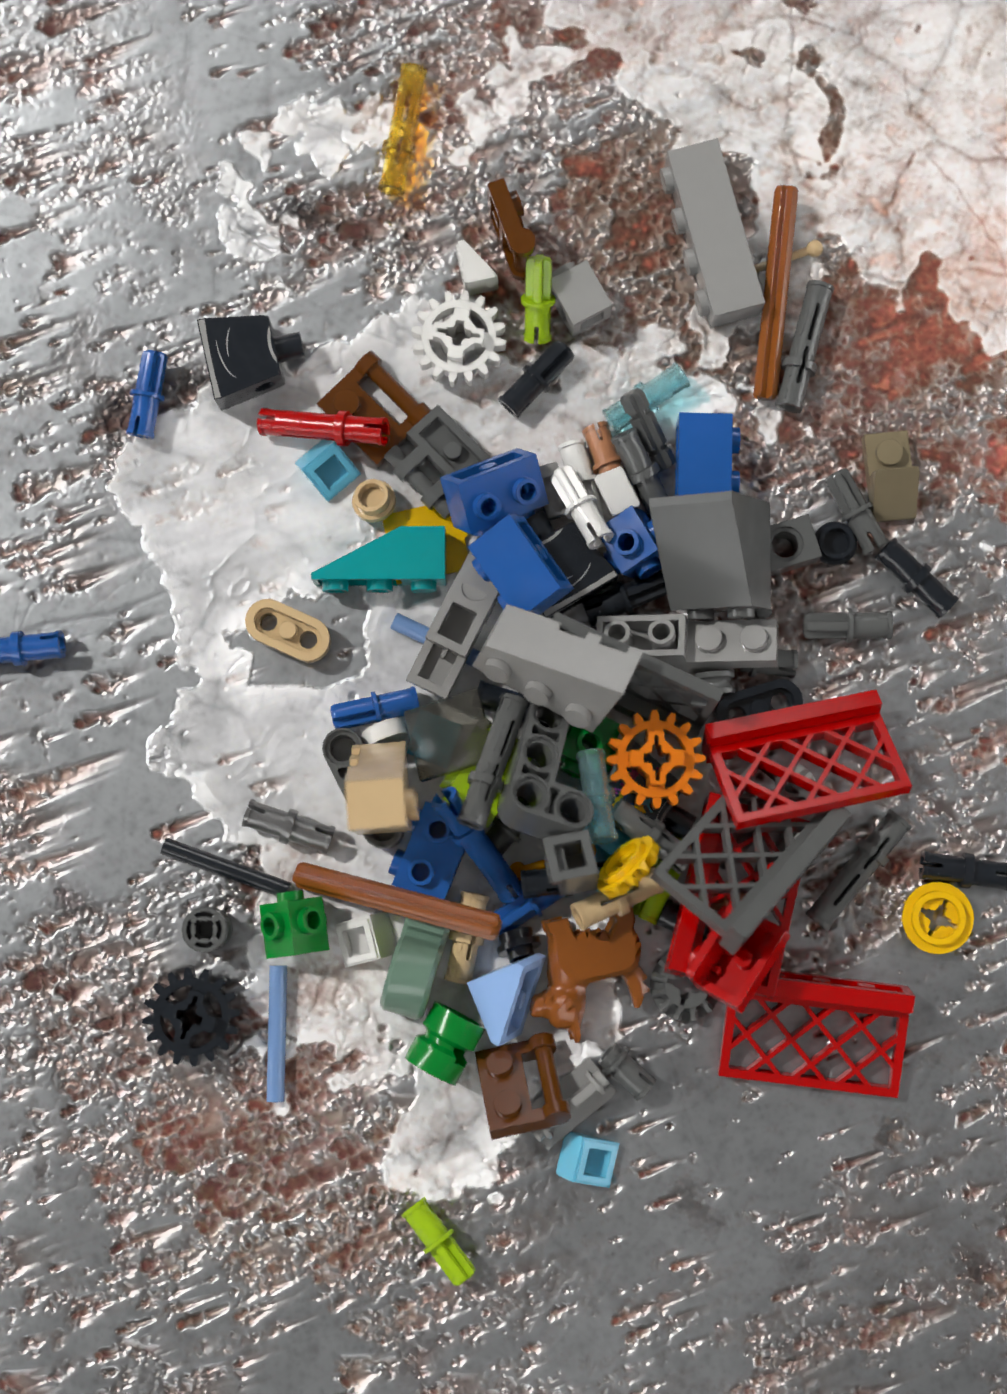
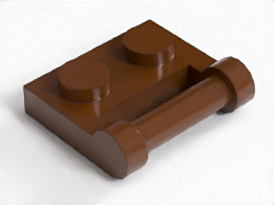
M501 178L487 183L488 214L510 274L516 280L525 281L526 259L535 250V235L523 226L521 217L524 216V210L517 191L509 192L505 179Z
M371 350L362 356L355 367L316 404L326 414H337L338 411L344 410L350 411V414L353 416L388 418L390 435L382 434V437L389 439L385 446L352 442L379 468L386 461L384 458L385 454L395 445L400 448L407 441L406 433L424 418L431 409L424 402L419 404L380 365L382 360ZM368 377L407 415V418L400 425L360 387Z
M548 1032L537 1033L526 1041L475 1052L492 1140L562 1125L571 1119L569 1103L563 1100L553 1055L557 1049L553 1034ZM532 1060L537 1062L545 1100L544 1106L537 1109H532L523 1062Z

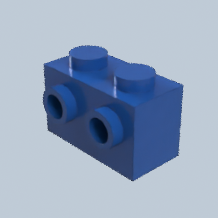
M679 412L676 421L675 496L723 491L739 493L740 473L739 471H732V454H739L740 427H733V414Z
M519 448L440 477L453 527L472 536H482L508 514L524 516L527 519L535 514V509L549 504L537 455Z
M508 514L468 546L475 557L472 564L477 573L485 581H491L500 593L497 600L503 610L509 604L540 615L574 589L524 516Z
M425 801L423 808L420 809V820L412 821V831H405L412 834L406 850L397 849L388 873L395 876L392 882L393 886L446 900L465 849L463 846H458L449 836L450 829L437 811L432 808L431 803Z

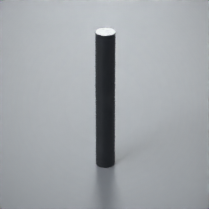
M170 838L165 839L161 848V855L277 896L276 893L289 892L292 882Z

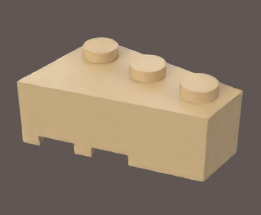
M406 741L352 745V756L349 758L351 767H348L345 779L348 831L357 835L412 831V821L420 820L418 793H416L414 788H409Z

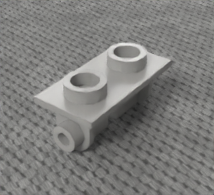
M590 1057L559 1081L563 1100L569 1103L571 1119L562 1125L531 1131L539 1142L541 1141L548 1150L618 1093ZM544 1095L532 1104V1109L544 1106Z

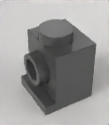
M588 829L542 838L546 855L544 856L547 877L552 885L558 884L560 896L597 889L599 872Z

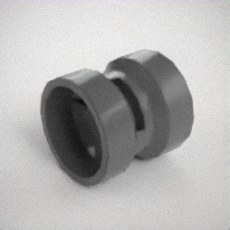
M201 907L187 914L181 931L183 940L188 947L205 953L224 947L232 937L233 926L228 914L220 908Z

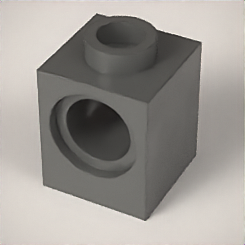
M809 514L770 525L771 577L814 564L822 557ZM776 538L787 539L793 546V556L782 558L776 555L772 549V540Z

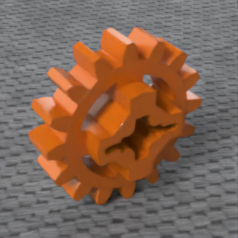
M652 710L648 721L645 722L641 715L636 713L632 716L633 728L623 723L618 726L617 730L623 737L622 740L610 739L608 742V746L616 751V755L606 757L605 764L616 766L617 770L608 779L610 782L622 781L624 786L619 792L621 797L628 795L630 792L636 795L634 806H641L645 798L651 800L653 810L660 808L662 798H666L671 806H675L678 804L676 792L679 791L686 796H690L694 791L687 782L689 780L700 781L703 774L695 770L694 765L703 763L705 756L694 754L693 749L702 740L700 737L692 739L687 737L686 734L691 727L689 722L683 724L680 728L675 726V713L671 712L665 721L659 720L658 711ZM645 732L644 745L639 750L626 751L629 742L636 735ZM665 733L674 737L682 749H674L665 740ZM654 744L658 756L666 758V762L658 768L656 775L655 771H653L652 763L644 762V757L651 753ZM684 768L679 780L671 787L665 789L666 775L671 770ZM627 770H636L645 779L646 788L637 784Z

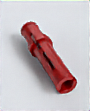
M263 407L258 414L259 416L266 417V419L257 418V430L261 436L270 435L335 441L338 446H348L351 442L385 446L389 439L382 437V434L390 435V423L387 417L353 416L350 414V411L344 410L338 411L337 414L275 410Z

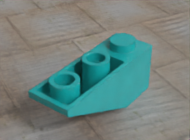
M400 526L311 573V580L315 586H322V592L347 593L349 592V586H366V591L370 593L393 592V586H411V592L415 593L437 592V586H447L445 526ZM396 580H401L402 584L397 585Z

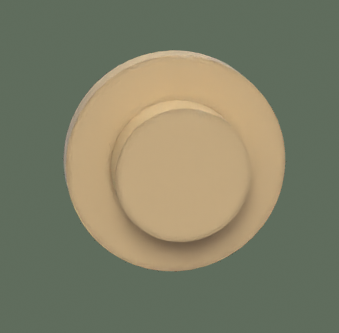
M369 479L360 483L355 489L352 497V506L360 519L372 523L380 522L389 517L394 511L396 496L391 486L386 482Z

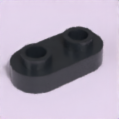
M777 679L726 695L716 706L715 722L728 720L729 711L732 708L741 709L744 716L775 710L771 705V699L774 695L784 697L786 700L785 708L803 704V696L800 689L789 680Z

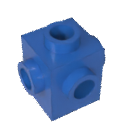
M631 505L606 522L614 536L608 543L604 537H601L607 549L603 552V556L617 574L621 573L632 579L639 578L643 580L661 570L653 523L646 512Z

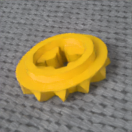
M650 836L631 839L620 846L601 868L597 883L598 890L611 899L618 895H625L630 888L638 886L639 881L649 875L650 868L657 863V856L660 850L658 844Z
M931 882L915 888L904 901L900 921L903 924L906 938L920 950L932 954H946L955 951L967 941L973 929L974 914L970 901L961 890L947 883ZM945 901L942 916L948 919L947 922L953 924V928L937 925L934 931L931 930L928 935L931 920L920 911L921 909L936 910Z

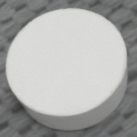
M390 718L365 729L362 732L361 738L364 744L400 742L407 737L408 733L402 719Z

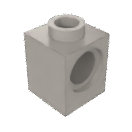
M587 260L577 265L574 262L566 263L552 273L551 294L556 298L554 306L572 337L610 318L612 303Z

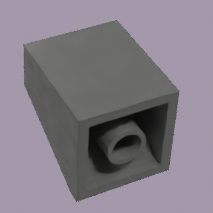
M734 491L649 498V508L671 611L687 613L688 621L714 620V613L727 612V618L750 619L755 618V610L771 609L770 502Z

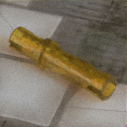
M404 63L400 66V77L393 105L388 139L383 141L381 152L385 156L378 190L390 196H403L405 194L409 163L411 160H414L416 155V147L413 145L427 69L415 63ZM407 96H410L406 121L403 122ZM402 138L398 164H395L399 139Z

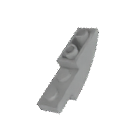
M471 551L442 602L425 636L426 640L406 678L407 682L446 701L484 624L487 623L498 601L497 597L500 595L493 583L485 581L475 570L472 564L475 557Z
M686 614L597 616V631L631 647L643 650L644 653L689 674L730 670L735 673V668L778 667L777 619L688 621Z

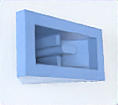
M538 952L467 982L489 1039L494 1045L499 1047L522 1034L530 1009L531 999L535 993L546 959L545 955Z

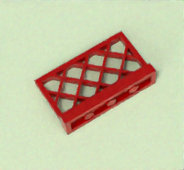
M877 690L705 724L701 751L705 756L706 764H712L736 830L910 793L912 784L880 714L883 703ZM873 729L878 743L874 750L851 740L854 733ZM825 740L838 746L832 758L829 759L808 749L810 744L814 741ZM783 749L794 754L795 757L789 767L786 768L765 758L768 752ZM844 750L867 760L860 773L837 762ZM739 757L751 763L752 766L745 777L728 770L724 760ZM801 759L824 769L817 782L794 772ZM874 763L891 771L895 781L881 784L866 775ZM759 767L781 778L774 791L751 781ZM830 773L854 783L850 791L841 793L823 785ZM787 782L811 792L806 800L794 802L780 795ZM747 791L767 801L763 809L743 813L739 802L743 792Z
M713 792L708 794L704 800L700 819L722 796L721 794ZM740 804L743 813L749 812L747 804ZM726 807L728 823H730L731 815L728 807ZM718 816L712 823H719ZM797 817L790 818L791 822H810L809 820ZM721 833L701 834L699 836L701 853H723ZM730 833L733 853H743L741 849L753 843L752 836L738 845ZM761 833L771 852H780L768 833ZM774 862L767 865V870L771 867V865ZM720 863L703 864L705 884L725 883L718 872ZM741 863L749 876L738 883H749L750 881L757 883L759 880L758 871L755 872L750 863ZM689 864L685 884H696L694 864ZM800 879L782 898V900L785 899L782 914L777 906L771 911L779 926L788 932ZM730 893L718 894L713 898V894H707L709 907L723 897L727 899L728 903L731 901ZM681 903L664 973L687 977L685 972L691 952L696 946L703 945L704 941L702 942L705 926L709 932L712 931V928ZM785 947L769 970L766 985H760L755 995L770 999L774 998Z
M780 970L773 999L755 994L752 997V1000H757L766 1013L747 1028L736 1016V1010L726 1005L718 1076L898 1098L910 1013L913 1014L915 995L908 986ZM768 974L762 981L761 985H766ZM765 1001L777 1002L778 1004L771 1009ZM790 1004L801 1005L811 1018L790 1034L776 1015ZM810 1007H817V1008H824V1009H822L820 1012H818L817 1014H815ZM835 1010L847 1011L856 1024L835 1039L821 1021ZM855 1012L868 1015L860 1020ZM879 1016L897 1017L895 1034L882 1044H879L866 1028ZM772 1019L786 1037L765 1053L751 1034ZM735 1023L741 1032L733 1038ZM817 1024L831 1043L809 1058L796 1040ZM862 1030L875 1046V1049L854 1064L841 1045ZM746 1038L760 1055L758 1059L747 1067L729 1065L731 1049ZM792 1044L805 1062L791 1073L779 1071L771 1059ZM893 1046L891 1060V1058L887 1055L886 1051ZM834 1050H837L850 1068L837 1078L824 1077L816 1067V1064ZM882 1055L890 1065L888 1085L868 1082L860 1070ZM766 1063L771 1070L758 1068ZM809 1069H812L816 1076L806 1075L804 1073L807 1072ZM856 1074L861 1081L848 1079Z

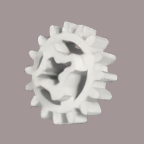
M463 290L460 300H454L450 291L445 292V302L442 304L431 298L429 300L431 312L419 311L417 313L418 321L423 327H412V337L421 340L412 345L414 355H425L419 362L422 371L433 367V380L438 382L446 375L449 377L450 387L456 386L458 378H464L468 387L473 386V375L477 373L485 380L489 378L487 365L499 367L501 364V359L495 351L506 350V340L498 338V336L505 333V324L503 322L493 323L498 317V309L493 307L485 311V297L482 295L474 303L470 302L467 290ZM453 314V316H451L443 323L438 322L445 316ZM471 315L484 325L487 332H484L482 328H476L470 320ZM457 333H465V339L462 340L461 345H453L452 339L456 338ZM430 345H433L434 349H440L445 353L447 363L436 356ZM474 355H481L475 361L464 365Z

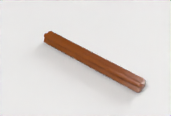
M790 185L777 186L773 198L763 295L765 304L761 314L753 392L754 398L762 401H773L778 395L798 201V189Z
M306 862L297 865L292 877V881L300 889L488 940L497 939L502 927V920L497 913Z

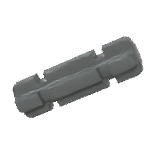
M639 388L630 390L621 396L620 402L625 413L631 416L629 421L632 427L637 428V433L651 461H656L660 471H663L675 463V456L670 446L667 447V444H665L667 442L666 437L653 410L650 411L648 408L650 404L645 393Z

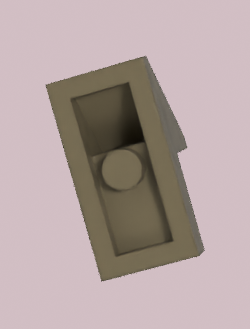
M908 430L864 434L861 441L868 501L873 504L870 509L878 523L915 519L920 471L919 466H912Z

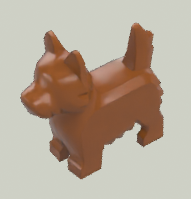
M632 906L628 914L623 916L615 914L609 917V921L603 930L600 928L595 930L587 928L584 931L576 929L573 932L568 918H562V916L541 921L542 929L547 935L548 984L546 989L533 995L531 999L530 1015L532 1017L545 1018L549 1020L553 1027L567 1029L570 1040L574 1039L575 1043H579L581 1039V1023L586 1007L587 986L590 983L619 975L623 977L627 984L633 1006L635 1008L641 1007L644 999L643 994L648 993L650 988L643 982L647 979V975L639 965L641 942L634 930L635 915Z

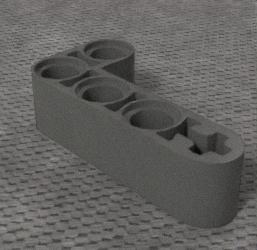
M529 702L528 709H526L510 754L503 781L504 787L497 804L499 818L506 826L539 839L584 830L594 816V807L591 800L581 791L555 782L569 723L564 717L552 710ZM538 719L546 722L549 728L543 726ZM527 757L536 760L540 767L531 764ZM517 796L524 798L530 804V807L522 805ZM560 812L569 815L573 823L566 821Z

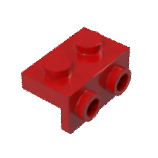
M731 901L728 906H723L717 912L724 920L732 912ZM765 918L733 956L719 944L723 937L712 929L703 945L696 946L691 952L685 974L696 988L742 1014L791 936L786 929Z

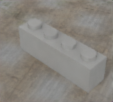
M718 138L667 151L664 168L659 170L660 180L664 193L666 195L672 193L676 207L671 209L672 222L676 234H683L687 249L683 250V260L688 276L695 275L699 290L694 291V298L700 317L707 316L709 327L714 328L759 316L764 307L765 300Z

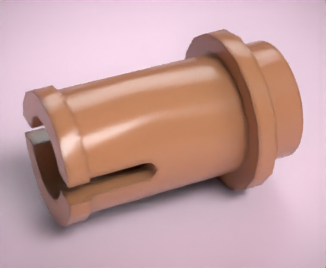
M607 421L597 422L599 427L597 433L594 424L583 429V437L586 439L595 464L592 467L594 474L599 475L619 466L624 469V464L614 444L611 442L613 437Z

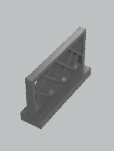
M557 611L552 619L561 622V631L584 639L588 632L602 636V645L627 653L630 647ZM643 652L624 694L612 708L630 717L639 713L644 722L648 721L652 710L658 711L659 720L665 721L671 712L675 713L676 720L674 725L680 728L683 724L689 722L691 727L686 735L689 739L698 737L701 728L718 704L724 690Z
M752 764L747 767L741 776L745 777ZM760 767L758 768L757 772L761 770L775 782V787L781 780L780 777ZM787 782L780 795L794 802L806 800L811 792ZM747 791L739 799L740 804H748L749 812L756 811L757 804L767 802ZM722 795L653 871L650 878L723 937L719 944L734 956L839 833L852 814L846 808L842 807L815 813L816 815L810 822H791L790 819L781 820V822H771L736 830L734 823H728L727 804ZM718 816L719 823H712ZM783 832L786 846L785 851L764 852L761 833ZM793 832H800L794 839ZM721 833L724 853H701L699 836L701 834ZM730 833H752L755 852L733 853ZM691 846L692 854H684ZM766 862H774L767 870ZM725 863L728 883L705 884L703 864ZM734 863H757L758 882L737 883ZM674 864H694L696 884H680L667 872ZM730 893L732 912L725 920L709 907L707 894ZM739 893H747L740 901Z

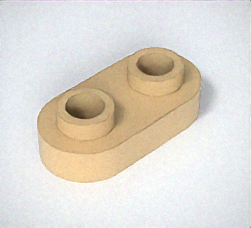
M262 599L251 605L246 613V629L257 642L305 663L319 661L330 649L331 636L329 630L320 620L273 599ZM267 616H274L277 619L276 627L270 631L264 630L262 628L263 619ZM312 633L317 637L316 645L309 649L304 648L301 644L303 636Z

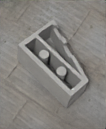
M507 604L492 627L472 666L482 671L488 679L496 683H503L523 694L529 702L544 706L564 717L572 726L584 728L592 733L624 694L644 651L630 646L627 653L604 646L601 644L602 636L588 632L585 639L560 630L561 622Z

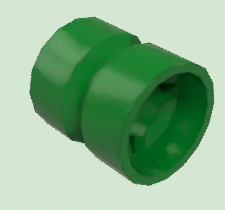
M435 1001L423 1022L427 1031L425 1034L416 1035L404 1058L426 1073L448 1084L456 1085L467 1065L464 1054L465 1052L475 1050L485 1031V1027L457 1010Z

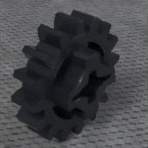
M187 967L184 971V979H181L175 971L168 973L170 985L167 986L160 982L155 983L153 988L159 995L158 998H149L144 1002L147 1007L153 1009V1015L142 1018V1023L153 1025L155 1030L146 1037L147 1040L155 1041L159 1039L162 1042L157 1052L160 1056L170 1050L173 1051V1064L176 1065L180 1064L185 1056H189L192 1066L200 1065L201 1054H205L210 1062L216 1060L218 1054L215 1047L218 1046L226 1051L229 1050L232 1044L226 1037L227 1034H238L241 1030L239 1026L232 1023V1018L243 1014V1009L232 1008L231 1001L235 1000L238 996L237 991L227 994L224 992L223 988L228 981L225 977L215 982L211 981L212 969H204L200 977H196L194 967ZM193 986L186 999L182 1001L169 999L180 988ZM211 994L219 1002L222 1015L215 1013L209 1001ZM195 1005L197 1006L196 1014L202 1017V1022L193 1024L190 1028L188 1026L189 1018L184 1016L183 1012L193 1008ZM164 1018L170 1020L176 1032L174 1038L169 1034ZM203 1031L216 1033L215 1037L207 1044L193 1046L199 1033Z

